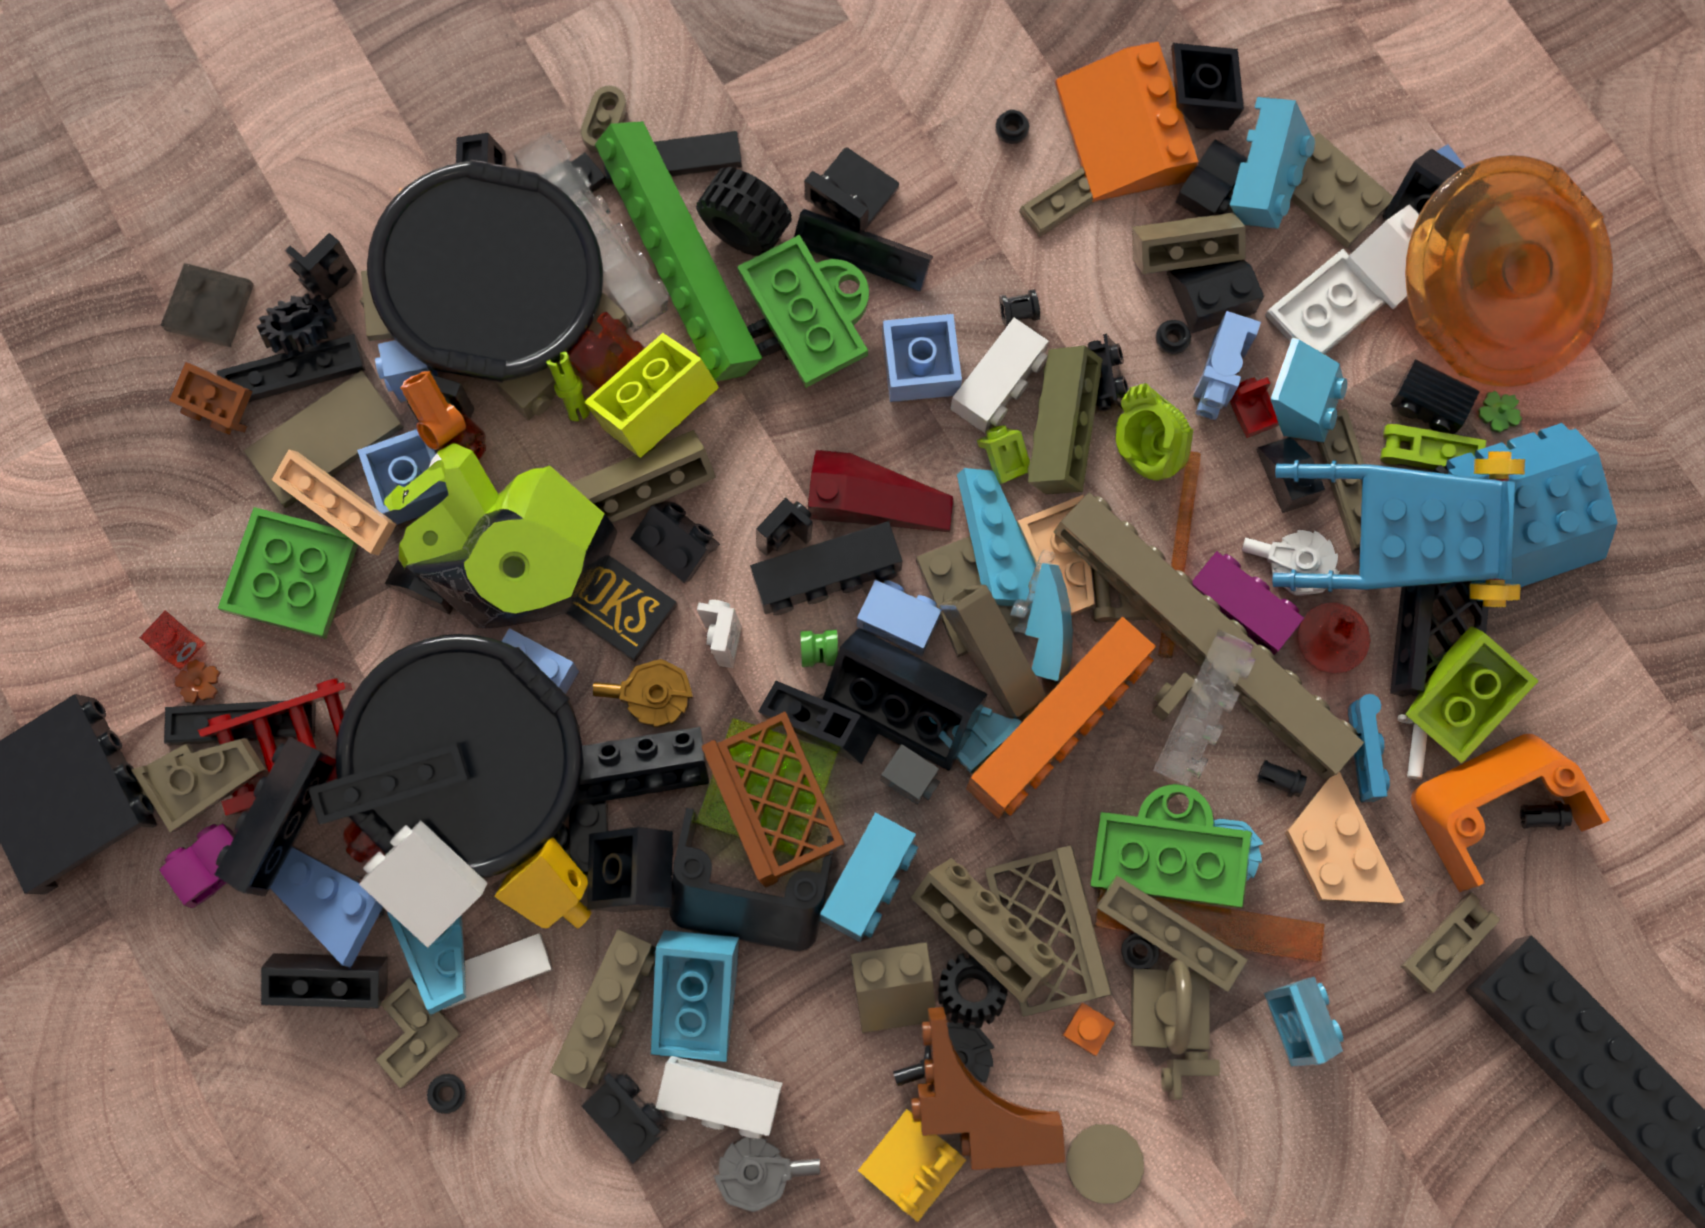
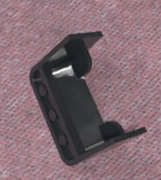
M686 808L673 866L672 907L669 908L672 921L678 927L685 930L711 935L739 937L740 941L794 952H803L810 949L816 942L821 921L820 913L824 906L834 852L823 858L820 873L811 871L795 873L787 883L784 897L710 883L712 863L709 856L700 849L692 848L698 816L694 809ZM828 836L826 844L834 841V838Z

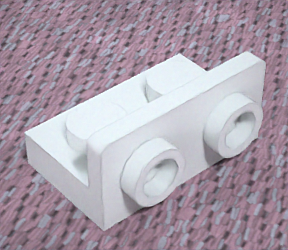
M709 600L708 604L698 603L697 612L704 626L709 628L707 645L711 646V654L714 655L719 666L733 668L742 629L735 609L730 608L731 605L720 600Z

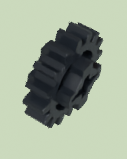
M305 294L303 297L291 296L290 301L286 303L281 300L278 301V306L266 309L268 315L261 316L259 318L261 324L257 325L266 348L271 347L275 353L283 349L285 354H289L292 350L303 352L306 345L316 347V341L328 339L327 332L336 329L334 323L337 322V318L328 299L323 300L321 295L311 299L309 294Z

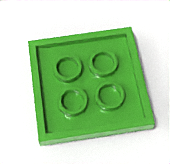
M253 507L218 609L227 614L326 639L358 544L337 528Z

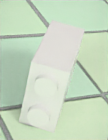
M419 821L412 829L405 825L390 841L394 847L385 856L379 851L363 867L367 874L359 885L428 948L482 895L488 883L422 821Z

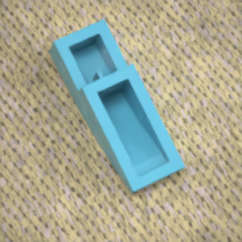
M1042 563L1025 635L1039 638L1032 665L1034 674L1055 681H1062L1070 670L1073 643L1072 616L1066 584L1059 565Z

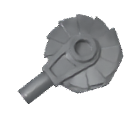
M745 1137L735 1145L732 1142L727 1148L724 1157H720V1175H714V1178L723 1198L728 1204L756 1212L779 1200L787 1180H791L792 1177L820 1175L819 1158L790 1161L788 1158H782L779 1154L781 1151L774 1145L767 1143V1139H750Z

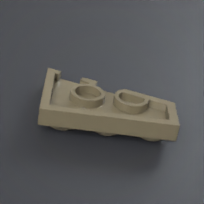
M247 738L131 769L170 833L178 831L266 771Z

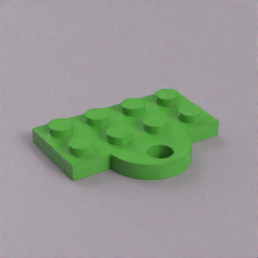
M800 235L737 266L739 275L805 388L868 356V349L853 326L863 317L869 303L867 280L856 266L839 259H829L816 263ZM852 280L859 285V289L855 293L846 294L840 290L839 286L843 281Z
M1166 785L1148 795L1140 807L1138 817L1101 812L1090 886L1107 890L1117 875L1149 896L1243 909L1252 832L1215 827L1212 809L1207 800L1198 791L1185 785ZM1175 795H1184L1189 800L1188 809L1182 814H1174L1168 809L1169 800Z

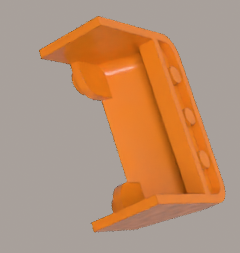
M1520 735L1416 787L1412 793V807L1459 893L1485 883L1466 850L1467 847L1479 842L1485 833V823L1477 808L1538 777L1541 778L1550 793L1562 797L1564 803L1570 805L1572 817L1581 832L1610 821L1580 767L1537 735Z

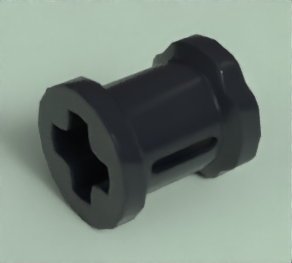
M1035 289L1028 290L1027 294L1009 298L1006 295L999 296L1000 313L1005 326H1008L1013 318L1017 320L1032 318L1033 321L1040 320V305Z

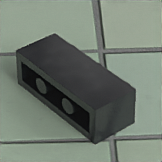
M273 953L261 967V1005L379 1008L388 993V957L357 956L350 968L341 965L333 955Z

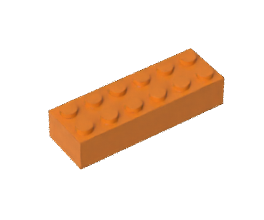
M1122 616L970 777L966 790L997 819L1005 812L1012 816L1029 795L1025 790L1030 785L1036 790L1050 775L1054 768L1051 765L1052 761L1056 759L1061 763L1079 742L1076 736L1081 733L1085 737L1098 724L1100 718L1105 714L1101 709L1105 706L1110 711L1124 696V693L1129 688L1126 682L1129 680L1134 685L1144 675L1154 661L1150 655L1156 646Z

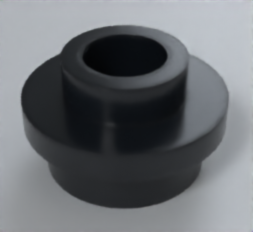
M1008 110L998 117L995 126L996 134L1006 143H1019L1029 133V121L1022 112ZM1008 126H1015L1018 130L1010 131L1006 128Z
M1168 320L1162 323L1156 332L1158 347L1168 354L1182 353L1188 348L1191 341L1189 328L1179 320ZM1170 334L1176 335L1179 341L1176 343L1171 342L1167 339V336Z
M1134 932L1124 940L1121 953L1124 961L1130 967L1149 969L1157 962L1160 948ZM1135 945H1144L1147 949V954L1139 955L1135 950Z
M442 1074L436 1077L430 1083L427 1090L429 1105L439 1113L446 1114L457 1111L466 1099L464 1082L452 1074ZM446 1086H450L454 1091V1096L450 1101H445L441 1097V1092Z

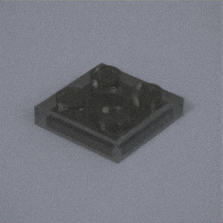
M184 263L161 326L165 331L231 347L254 284L250 279Z

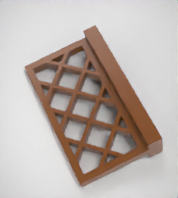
M786 712L719 743L712 740L701 746L756 877L765 888L778 883V878L846 847ZM783 725L787 732V737L782 749L765 744L768 732ZM759 736L758 741L753 740V738ZM742 743L755 746L748 765L734 761L729 749ZM791 744L796 754L788 752ZM762 749L779 755L772 774L754 768ZM786 757L800 762L802 766L796 782L778 776ZM738 769L745 771L742 778ZM752 773L769 779L762 798L747 792L746 786ZM805 777H807L811 787L803 785ZM776 782L794 788L786 807L768 801ZM800 790L815 795L817 802L811 815L793 809ZM752 801L759 803L757 811L755 810ZM766 806L784 812L776 832L764 828L760 822ZM820 810L822 811L825 820L817 818ZM790 815L809 821L801 840L783 834ZM815 824L829 828L834 838V841L821 847L808 843ZM766 835L774 837L771 845ZM780 840L799 846L794 859L779 866L775 852ZM805 848L811 850V852L803 855Z

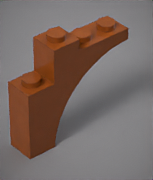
M928 1008L929 1021L922 1022L923 1046L930 1045L931 1059L924 1060L926 1084H917L918 1098H911L913 1122H920L922 1136L960 1133L962 1156H969L972 1170L1065 1163L1064 1128L1059 1112L1035 1110L1020 1106L996 1095L982 1085L966 1068L954 1049L948 1033L944 1008Z

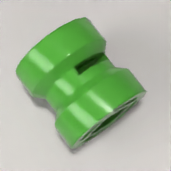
M837 629L825 630L823 634H815L812 631H800L802 667H813L816 663L834 666L838 654Z

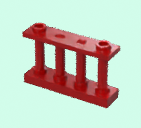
M338 678L330 679L316 684L318 691L233 719L230 714L209 719V727L200 729L198 732L200 737H213L217 735L219 745L235 741L231 730L253 723L268 772L270 773L274 765L272 757L277 747L267 718L289 712L298 741L317 750L304 706L325 700L336 736H338L340 723L345 712L339 695L353 689L351 683H339ZM336 766L327 782L337 779ZM245 784L231 794L232 798L221 801L226 816L235 815L251 808L256 798L253 796L255 790L253 784Z

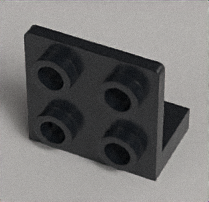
M845 147L822 176L813 170L804 180L805 200L833 219L865 231L899 189V182L848 147Z
M609 1072L603 1077L606 1083L581 1106L628 1160L634 1164L668 1132L667 1128L663 1125L667 1118L656 1108L654 1103H647L646 1105L637 1096L642 1090L628 1074L624 1075L621 1073L619 1075L618 1073Z

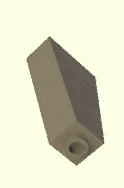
M986 585L968 586L940 604L939 607L1006 714L1016 718L1021 716L1022 719H1025L1039 705L1038 703L1047 696Z

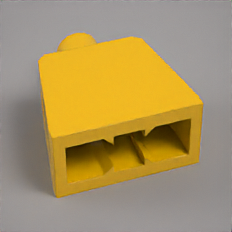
M554 838L549 839L544 847L532 858L511 870L504 877L495 894L499 901L541 928H549L563 916L578 929L592 914V911L587 910V907L580 902L588 885V879Z

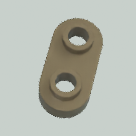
M603 86L592 96L581 126V136L584 145L593 152H598L595 146L597 140L594 137L598 134H603L610 124L622 123L624 120L627 103L624 93L619 88ZM608 105L616 106L613 110L605 109Z

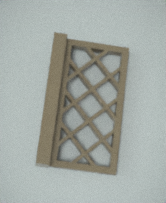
M1069 845L1057 848L1055 851L985 868L990 891L995 895L998 902L1002 904L1001 897L1009 901L1006 906L1008 911L1015 904L1032 914L1026 928L1030 930L1034 921L1038 918L1055 928L1047 943L1050 947L1059 932H1062L1073 939L1076 948L1068 962L1061 959L1063 961L1061 964L1065 968L1055 985L1049 982L1045 984V986L1052 990L1044 1004L1029 1007L1027 1000L1024 1003L1019 1001L1022 1016L1025 1017L1112 995L1073 847ZM1052 860L1056 875L1048 888L1029 878L1037 864ZM1030 866L1025 875L1016 870ZM1011 871L1023 878L1012 898L999 891L995 878L996 874ZM1027 881L1045 891L1035 911L1016 901ZM1057 882L1059 884L1061 896L1052 891ZM1050 895L1064 903L1066 912L1058 925L1039 914ZM1067 918L1071 933L1062 928ZM1076 956H1078L1081 970L1072 965ZM1069 969L1083 976L1087 993L1070 996L1059 989ZM1056 992L1065 997L1064 999L1051 1002Z

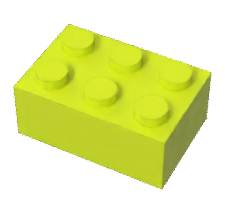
M662 333L584 402L603 430L641 458L700 404L704 403L719 386L700 357Z

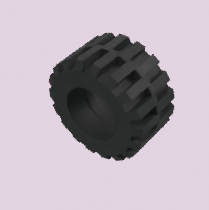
M732 167L721 168L696 203L698 215L717 237L731 247L753 256H758L774 248L792 220V214L788 206L769 185L752 174Z

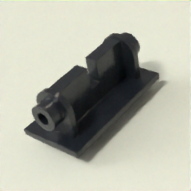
M1103 334L1104 344L1098 340L1088 343V348L1103 359L1101 367L1102 377L1099 380L1096 406L1098 411H1107L1112 408L1111 404L1116 403L1123 410L1121 400L1129 391L1127 381L1124 376H1121L1119 367L1120 364L1124 363L1123 352L1119 343L1115 344L1107 334Z

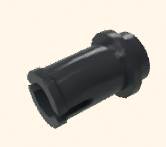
M1264 760L1256 782L1285 791L1290 798L1293 795L1300 797L1305 787L1307 776L1302 775L1299 769L1294 772Z
M1555 801L1552 805H1521L1520 819L1525 818V821H1521V825L1524 829L1556 827L1557 830H1564L1565 826H1571L1572 823L1571 807L1569 804H1563L1561 801Z

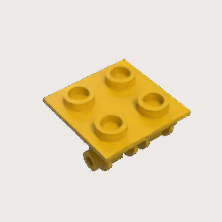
M906 1109L858 1171L918 1222L966 1162V1159L938 1135L922 1136L920 1122H913L912 1113Z

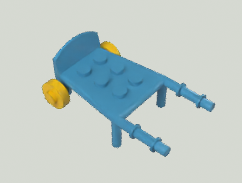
M1500 451L1488 452V459H1474V474H1489V479L1371 464H1337L1336 460H1332V464H1300L1299 460H1295L1294 464H1276V478H1294V482H1299V478L1331 479L1333 483H1336L1337 479H1362L1359 575L1334 574L1333 570H1329L1328 574L1297 573L1295 569H1292L1291 573H1273V587H1290L1291 591H1296V588L1328 589V592H1333V589L1370 590L1486 580L1485 583H1470V599L1483 600V606L1506 607V600H1520L1521 585L1506 584L1505 580L1512 579L1513 577L1512 553L1516 483L1509 481V475L1525 474V459H1511L1512 452Z

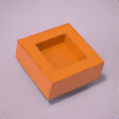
M1082 1002L1062 1036L1091 1055L1096 1056L1115 1022Z

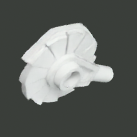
M1297 530V533L1283 537L1281 543L1273 542L1272 545L1245 538L1242 552L1268 558L1267 562L1271 563L1272 575L1273 573H1291L1292 569H1295L1297 573L1328 574L1329 570H1333L1334 574H1339L1340 572L1335 569L1338 553L1335 554L1330 539L1327 541L1316 531L1312 533L1305 530ZM1284 587L1295 596L1320 594L1326 590L1324 588H1296V591H1291L1290 587Z

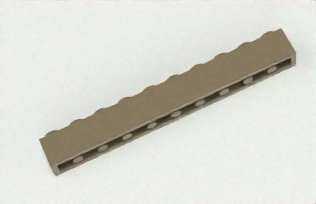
M1088 492L1065 516L1053 532L1323 780L1337 775L1364 744L1357 736L1356 729L1348 722L1339 720L1332 714L1325 700L1309 693L1302 686L1301 679L1290 670H1284L1275 662V657L1269 649L1252 641L1247 636L1246 629L1239 622L1229 620L1220 611L1218 603L1213 598L1202 595L1192 586V580L1184 572L1173 569L1165 561L1164 554L1158 548L1152 545L1148 546L1138 537V531L1133 525L1116 517L1111 512L1110 505L1103 498L1095 497Z

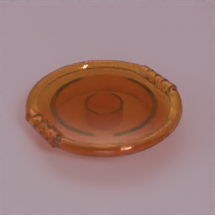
M1518 155L1495 156L1482 159L1459 170L1448 178L1426 202L1413 227L1408 243L1405 283L1409 307L1416 324L1415 329L1460 377L1464 376L1482 384L1499 387L1523 386L1538 382L1559 372L1570 364L1592 340L1601 324L1609 302L1613 278V258L1609 235L1603 220L1604 215L1562 167H1556L1537 158Z

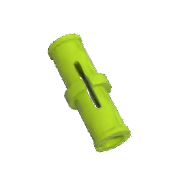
M567 352L560 353L561 365L558 362L552 363L551 360L546 363L556 382L554 384L555 392L558 397L562 398L569 419L579 421L576 408L579 409L582 419L589 416L590 410L584 402L586 400L581 391L583 389L582 381L579 376L575 375Z

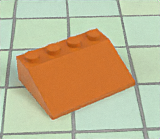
M1159 41L1122 49L1055 80L1081 167L1085 171L1084 177H1087L1090 186L1089 193H1092V202L1186 182L1199 161L1183 113L1176 107L1175 89Z

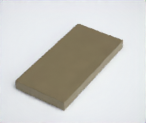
M361 370L243 451L280 503L287 508L298 499L273 482L272 478L289 449L299 452L330 476H333L360 458L357 450L386 440L401 430L403 425Z

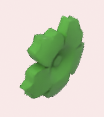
M1497 391L1488 392L1486 399L1483 401L1484 406L1478 409L1479 418L1485 424L1491 422V430L1498 433L1507 430L1509 426L1516 427L1522 420L1520 410L1514 409L1519 403L1515 395L1509 396L1504 394L1500 398Z

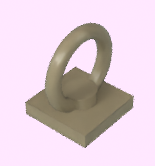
M1181 960L1173 961L1168 970L1132 969L1131 1046L1169 1048L1176 1055L1184 1053L1186 1049L1209 1050L1210 980L1196 971H1189L1186 963Z

